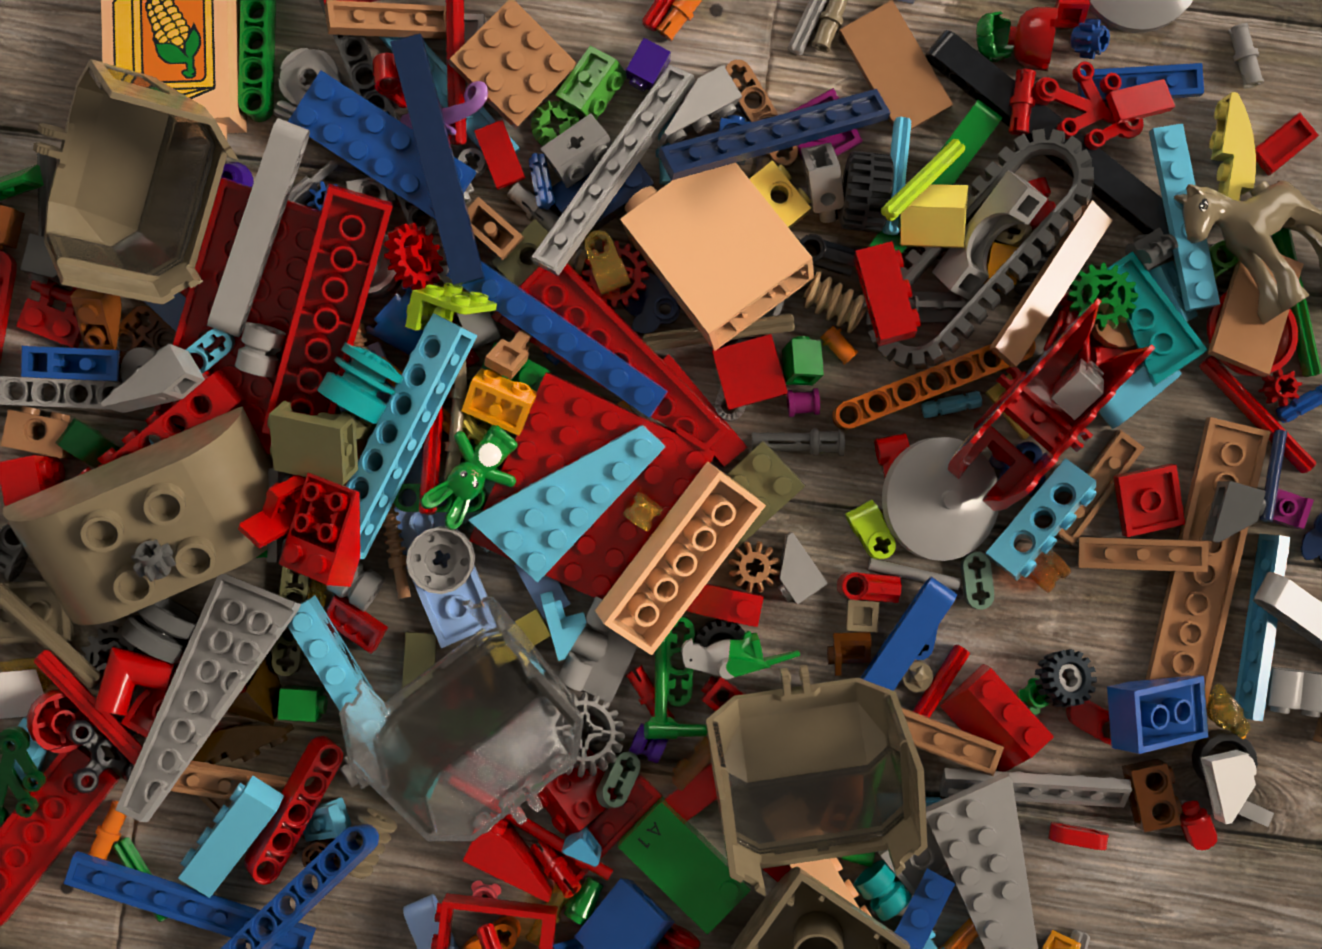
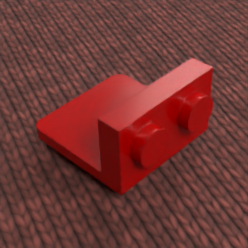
M588 747L587 757L593 756L594 753ZM563 763L561 768L555 769L551 774L537 780L530 786L536 803L547 810L552 817L554 827L560 833H564L565 836L580 832L606 809L599 804L596 797L598 785L604 775V772L598 767L595 776H591L588 769H585L583 777H578V769L573 768L572 773L567 775V765ZM615 787L607 790L611 795L609 800L617 798V795L613 793Z

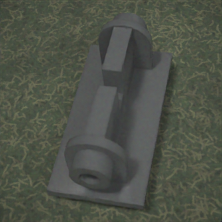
M912 291V297L909 298L911 309H917L920 322H951L969 302L968 299L954 292Z

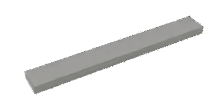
M672 65L666 67L532 255L531 260L535 265L559 276L696 82L693 74Z

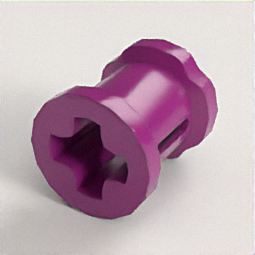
M813 388L809 392L797 393L787 390L786 399L789 417H794L795 414L812 412L814 415H820L818 388Z

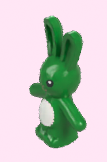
M493 425L488 429L475 449L471 446L466 434L462 431H457L454 434V440L465 462L453 468L445 482L432 488L421 497V506L425 509H432L451 494L455 496L445 516V526L449 530H455L460 527L470 501L483 490L485 479L507 487H513L516 484V478L513 475L496 470L503 460L517 448L518 444L497 425Z

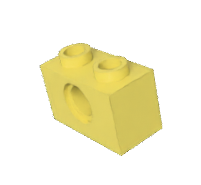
M772 160L749 179L789 229L809 214L811 210L809 197L801 188L796 190L789 181L791 176L783 165L777 166ZM780 190L785 193L787 201L780 204L775 203L771 199L770 194L773 191Z

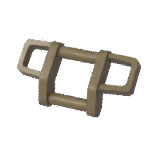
M466 359L445 401H452L449 442H441L439 482L441 483L446 481L453 468L460 465L461 452L454 440V434L457 431H462L464 412H461L468 392Z

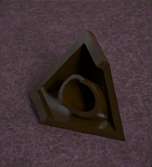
M270 651L227 712L274 725L278 717L279 692L282 687L278 674L272 667Z

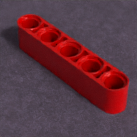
M317 736L310 741L281 792L284 797L277 812L254 840L245 856L244 866L252 878L259 884H271L278 878L343 761L341 748L326 736ZM330 748L329 754L325 758L320 759L321 753L325 749ZM315 776L314 781L310 785L304 786L308 778ZM299 804L296 812L288 814L294 805ZM283 833V836L280 840H278L277 842H273V839L277 834ZM268 861L263 869L257 870V867L262 862Z

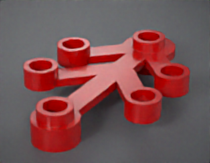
M1081 62L1072 71L1074 80L1080 84L1086 98L1059 88L1057 81L1049 77H1044L1034 84L1033 99H1035V103L1048 105L1054 100L1084 112V114L1076 118H1065L1057 125V130L1065 132V139H1069L1078 130L1099 120L1112 124L1103 130L1093 129L1085 135L1084 143L1091 150L1098 149L1107 140L1116 136L1132 139L1143 130V118L1130 121L1132 126L1128 122L1116 125L1110 108L1106 107L1092 79L1094 67L1089 62ZM1080 68L1085 70L1086 76L1081 74ZM1109 73L1100 80V89L1108 95L1109 92L1119 90L1122 81L1118 74ZM1108 80L1112 81L1113 87L1109 86ZM1045 86L1049 88L1050 93L1045 90ZM1065 124L1070 126L1071 133L1066 131ZM1092 135L1098 138V144L1093 141Z

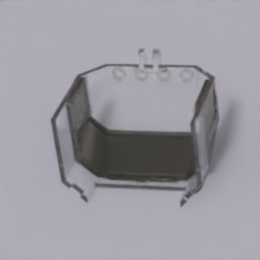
M493 596L484 597L478 604H474L471 600L461 601L482 628L394 696L384 702L360 679L355 687L358 692L356 698L352 703H345L339 713L349 765L428 842L474 841L482 834L489 832L497 822L508 814H511L516 822L522 825L527 821V818L520 805L527 800L532 810L539 812L543 809L542 802L537 794L557 776L566 773L577 761L584 721L570 691L517 623Z

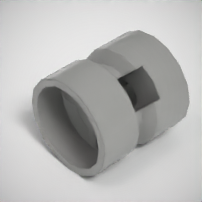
M245 323L241 338L245 347L238 350L235 367L253 375L275 377L280 361L276 353L283 350L286 333L280 329L259 323Z
M359 562L351 587L327 585L326 589L340 598L348 596L349 603L364 612L376 598L384 584L385 577L372 569L364 571L363 564Z

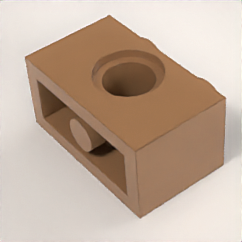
M21 406L20 411L8 409L0 446L58 458L73 459L72 454L56 444V441L71 423V415L51 412L50 417L40 415L41 409ZM41 424H43L46 429V433L42 439H40L37 434V430Z

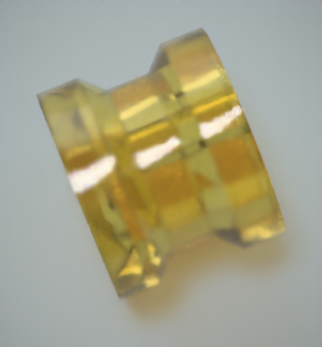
M637 492L634 496L633 505L627 507L623 514L638 527L649 531L652 527V520L655 516H659L663 509L649 497Z

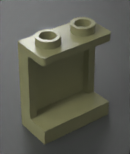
M283 401L269 414L268 428L271 433L270 454L273 457L274 470L306 477L307 473H312L340 485H344L358 471L355 414L343 412L335 420H329L292 412L291 402Z

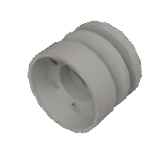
M438 526L425 530L414 539L408 549L406 564L409 575L417 586L430 593L444 594L455 591L467 581L474 569L475 552L473 544L464 533L457 529L449 530L446 526ZM439 550L443 554H450L451 558L447 560L448 566L446 567L442 563L436 564L434 561L438 556L437 551Z

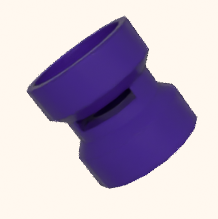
M641 723L631 743L629 752L635 755L643 754L647 756L648 761L657 764L668 739H650L646 750H644L648 739L644 737V724Z

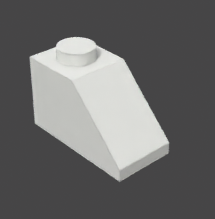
M1239 750L1201 757L1214 818L1224 824H1230L1234 821L1256 785L1254 775H1256L1255 763L1248 753Z

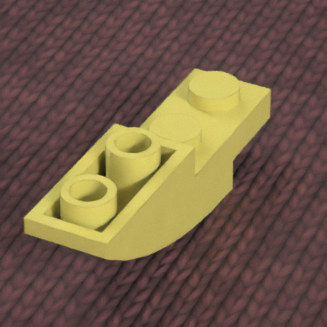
M1231 92L1216 105L1214 118L1217 120L1216 131L1211 135L1209 148L1212 149L1211 160L1223 161L1217 171V181H1220L1218 192L1225 194V196L1233 200L1240 201V195L1254 188L1256 153L1253 132L1245 106L1239 94Z

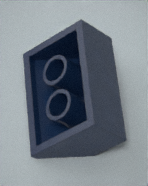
M638 162L585 239L625 211L626 203L635 193L648 186L654 187L653 180L640 162ZM591 173L569 188L565 186L562 180L552 186L551 191L555 200L553 205L560 215L565 211Z

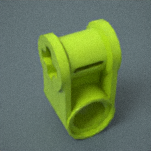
M872 499L845 514L852 531L859 538L870 557L873 559H886L894 553L896 549L895 539L887 527L880 509ZM876 538L879 541H886L887 545L883 547L884 553L881 550H874L873 546L877 544Z

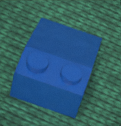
M1196 675L1130 681L1107 686L1112 748L1141 754L1209 737L1204 676Z

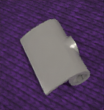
M596 596L585 618L587 623L572 646L557 681L574 690H583L593 696L598 695L599 699L611 703L638 646L603 624L595 612V609L603 599Z

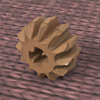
M757 541L755 551H752L750 542H745L744 547L747 553L743 554L740 549L735 548L734 552L741 557L740 560H728L729 564L738 566V569L729 571V576L734 577L740 574L741 577L736 580L735 585L740 587L747 581L746 592L751 593L753 583H756L760 593L764 592L762 581L765 580L770 586L775 584L768 577L769 573L773 575L780 574V570L770 568V565L780 562L779 558H767L772 554L773 548L768 547L761 553L763 545L760 541ZM754 558L759 559L758 564L762 565L761 571H756L754 575H749L750 570L746 569V564L752 563Z

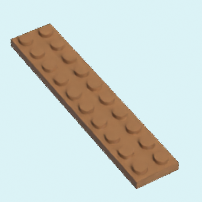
M1206 418L1184 512L1185 525H1181L1178 540L1202 541L1218 481H1232L1258 488L1271 431L1217 418ZM1248 527L1219 543H1208V572H1170L1145 680L1196 675L1204 676L1206 708Z

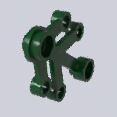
M18 726L8 727L0 732V754H3L0 762V827L9 817L8 811L3 806L8 786L18 801L15 806L17 814L27 818L39 806L38 801L28 791L36 792L46 782L45 775L37 769L27 752L30 746V735L24 728ZM15 761L18 762L26 774L23 782L14 769ZM31 778H34L38 784L34 783ZM24 804H27L30 809H27Z

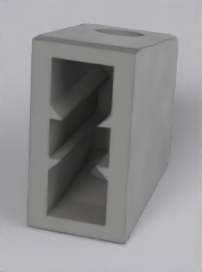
M830 142L801 148L808 196L814 213H819L821 222H833L838 219L837 209L843 208L844 205L841 169L833 146Z

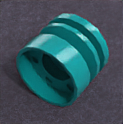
M345 342L341 350L353 358L352 361L348 362L337 356L334 361L345 370L343 376L327 372L317 391L351 413L373 424H377L387 406L376 395L379 391L394 395L396 391L384 383L385 380L388 378L401 384L404 377L394 369L391 363L366 348L352 346Z

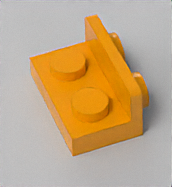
M481 368L471 381L461 412L492 425H497L519 436L536 398L537 391L532 390L525 383L514 382L504 378L494 370Z

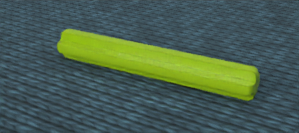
M959 139L950 141L881 208V214L888 221H894L965 151V145L961 144Z

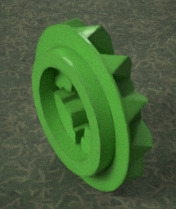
M561 100L547 101L542 106L537 107L536 112L531 118L533 136L542 146L557 137L553 128H547L546 126L551 123V114H554L558 121L563 120L564 122L559 125V134L579 122L575 110Z

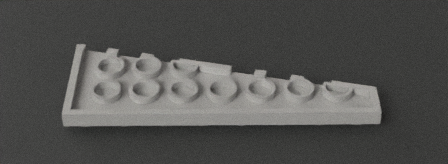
M227 574L217 576L118 802L116 811L139 822H148L298 612L301 604Z

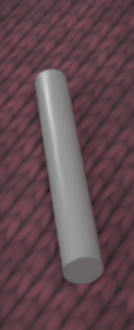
M870 558L868 570L900 576L901 578L923 583L929 577H933L946 587L958 590L960 586V578L873 558Z

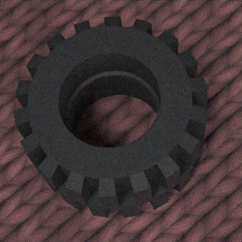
M852 151L848 156L842 181L844 205L843 208L839 209V221L842 229L880 233L887 219L881 214V208L891 199L894 166L891 155Z

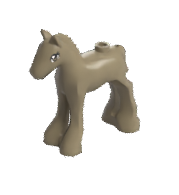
M1265 180L1249 191L1252 197L1245 202L1233 200L1225 196V194L1213 190V188L1210 189L1207 186L1197 187L1193 184H1188L1186 187L1187 194L1174 196L1176 201L1183 204V219L1187 239L1190 243L1204 241L1214 223L1221 228L1227 249L1248 269L1257 284L1259 291L1257 314L1263 325L1309 296L1308 292L1301 286L1293 269L1277 250L1270 237L1271 235L1280 231L1281 228L1299 232L1314 248L1319 259L1322 276V210L1313 206L1310 203L1311 201L1307 200L1290 182L1278 181L1269 185ZM1263 261H1264L1265 264L1268 266V268L1270 269V271L1273 273L1274 278H1275V280H1276V283H1275L1274 279L1272 278L1271 274L1269 273L1268 269H1267L1266 266L1264 265Z

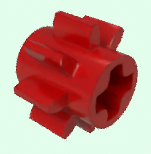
M1280 368L1273 372V376L1262 377L1265 383L1259 392L1265 394L1267 404L1278 400V405L1281 407L1288 405V398L1292 400L1299 399L1300 396L1296 392L1298 386L1302 385V382H1297L1293 377L1295 371H1289L1283 375V370Z

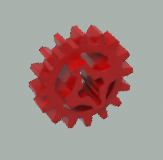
M415 222L395 227L394 231L387 234L390 240L384 242V245L389 249V252L384 254L385 258L390 259L391 264L387 267L388 270L396 272L395 281L403 280L404 289L411 287L412 290L425 289L426 285H434V283L440 281L438 274L443 272V268L439 265V262L443 261V257L438 255L437 252L440 246L432 243L433 234L426 235L425 227L417 228Z
M615 241L613 248L610 249L606 243H602L603 251L599 253L593 249L594 260H585L590 270L582 271V275L590 279L587 283L606 303L608 301L611 302L613 309H617L618 302H623L627 308L629 307L628 299L632 297L634 300L639 301L640 298L637 291H646L647 289L646 285L642 283V280L649 279V273L642 272L648 266L647 262H638L641 252L638 250L632 254V247L629 243L626 244L624 249L620 248L618 241ZM610 257V261L603 267H598L603 260ZM625 257L630 260L636 269L626 267L623 264L622 258ZM614 269H619L623 276H618L617 281L614 282L609 275L614 274ZM596 281L606 283L609 286V294L601 290ZM627 284H633L628 291L622 293V289Z

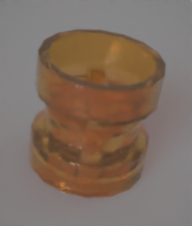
M1050 550L1043 556V561L1037 564L1030 573V577L1044 591L1050 593L1056 587V582L1060 578L1065 579L1072 571L1059 555Z

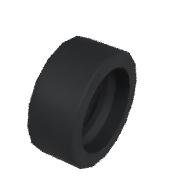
M1224 729L1211 730L1208 732L1209 737L1199 739L1195 743L1191 755L1193 768L1198 777L1205 783L1206 779L1201 757L1209 756L1212 748L1220 742L1234 744L1239 751L1249 754V757L1255 763L1256 769L1258 766L1257 753L1252 744L1247 739L1240 738L1243 736L1235 735L1234 732Z

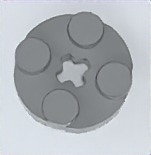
M300 48L287 55L280 67V80L278 78L282 94L295 106H298L310 85H303L306 81L304 75L308 72L313 76L315 74L318 75L320 70L342 83L340 70L331 56L322 50H309L308 48Z

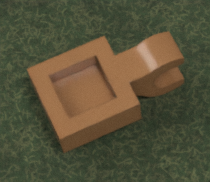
M520 330L511 342L501 339L485 357L484 366L512 379L528 360L530 346L527 345V342L532 336Z

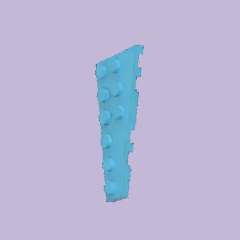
M642 424L601 448L580 457L575 462L530 484L510 497L495 503L486 510L469 517L468 520L538 583L665 448V445Z

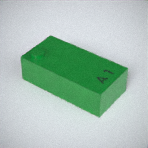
M663 796L618 842V848L707 935L751 891L750 883L744 880L740 883L730 877L727 859L688 821L686 822L665 801Z

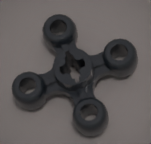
M120 715L117 720L121 723L125 716ZM83 719L72 721L66 728L67 739L76 745L86 746L90 750L91 756L89 763L84 768L78 769L73 773L71 777L72 787L80 793L93 792L99 784L100 774L108 768H117L121 772L122 778L128 782L134 765L105 736L97 735L90 722ZM82 726L84 733L81 737H77L76 730ZM126 728V730H127L132 736L137 735L135 732H133V731H131L130 729ZM101 745L111 747L110 751L115 757H106ZM88 775L89 782L82 786L81 779Z

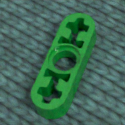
M682 616L678 622H684V626L690 628L689 633H684L683 643L688 639H692L694 643V625L689 618ZM671 630L667 635V701L674 706H683L692 697L693 669L685 667L679 670L671 665L672 655L681 652L682 646L670 648L671 642L677 644V633ZM670 673L675 675L689 674L688 679L682 678L681 683L682 689L687 690V694H682L679 700L675 699L674 694L669 693V690L674 689L676 686V677L670 679Z

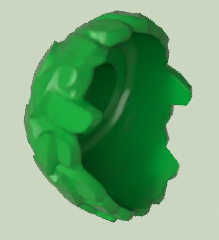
M1001 11L983 15L978 21L976 28L978 50L991 62H999V60L1011 57V54L1014 52V45H1008L1011 21L1010 19L1002 18L1000 16L1003 14Z

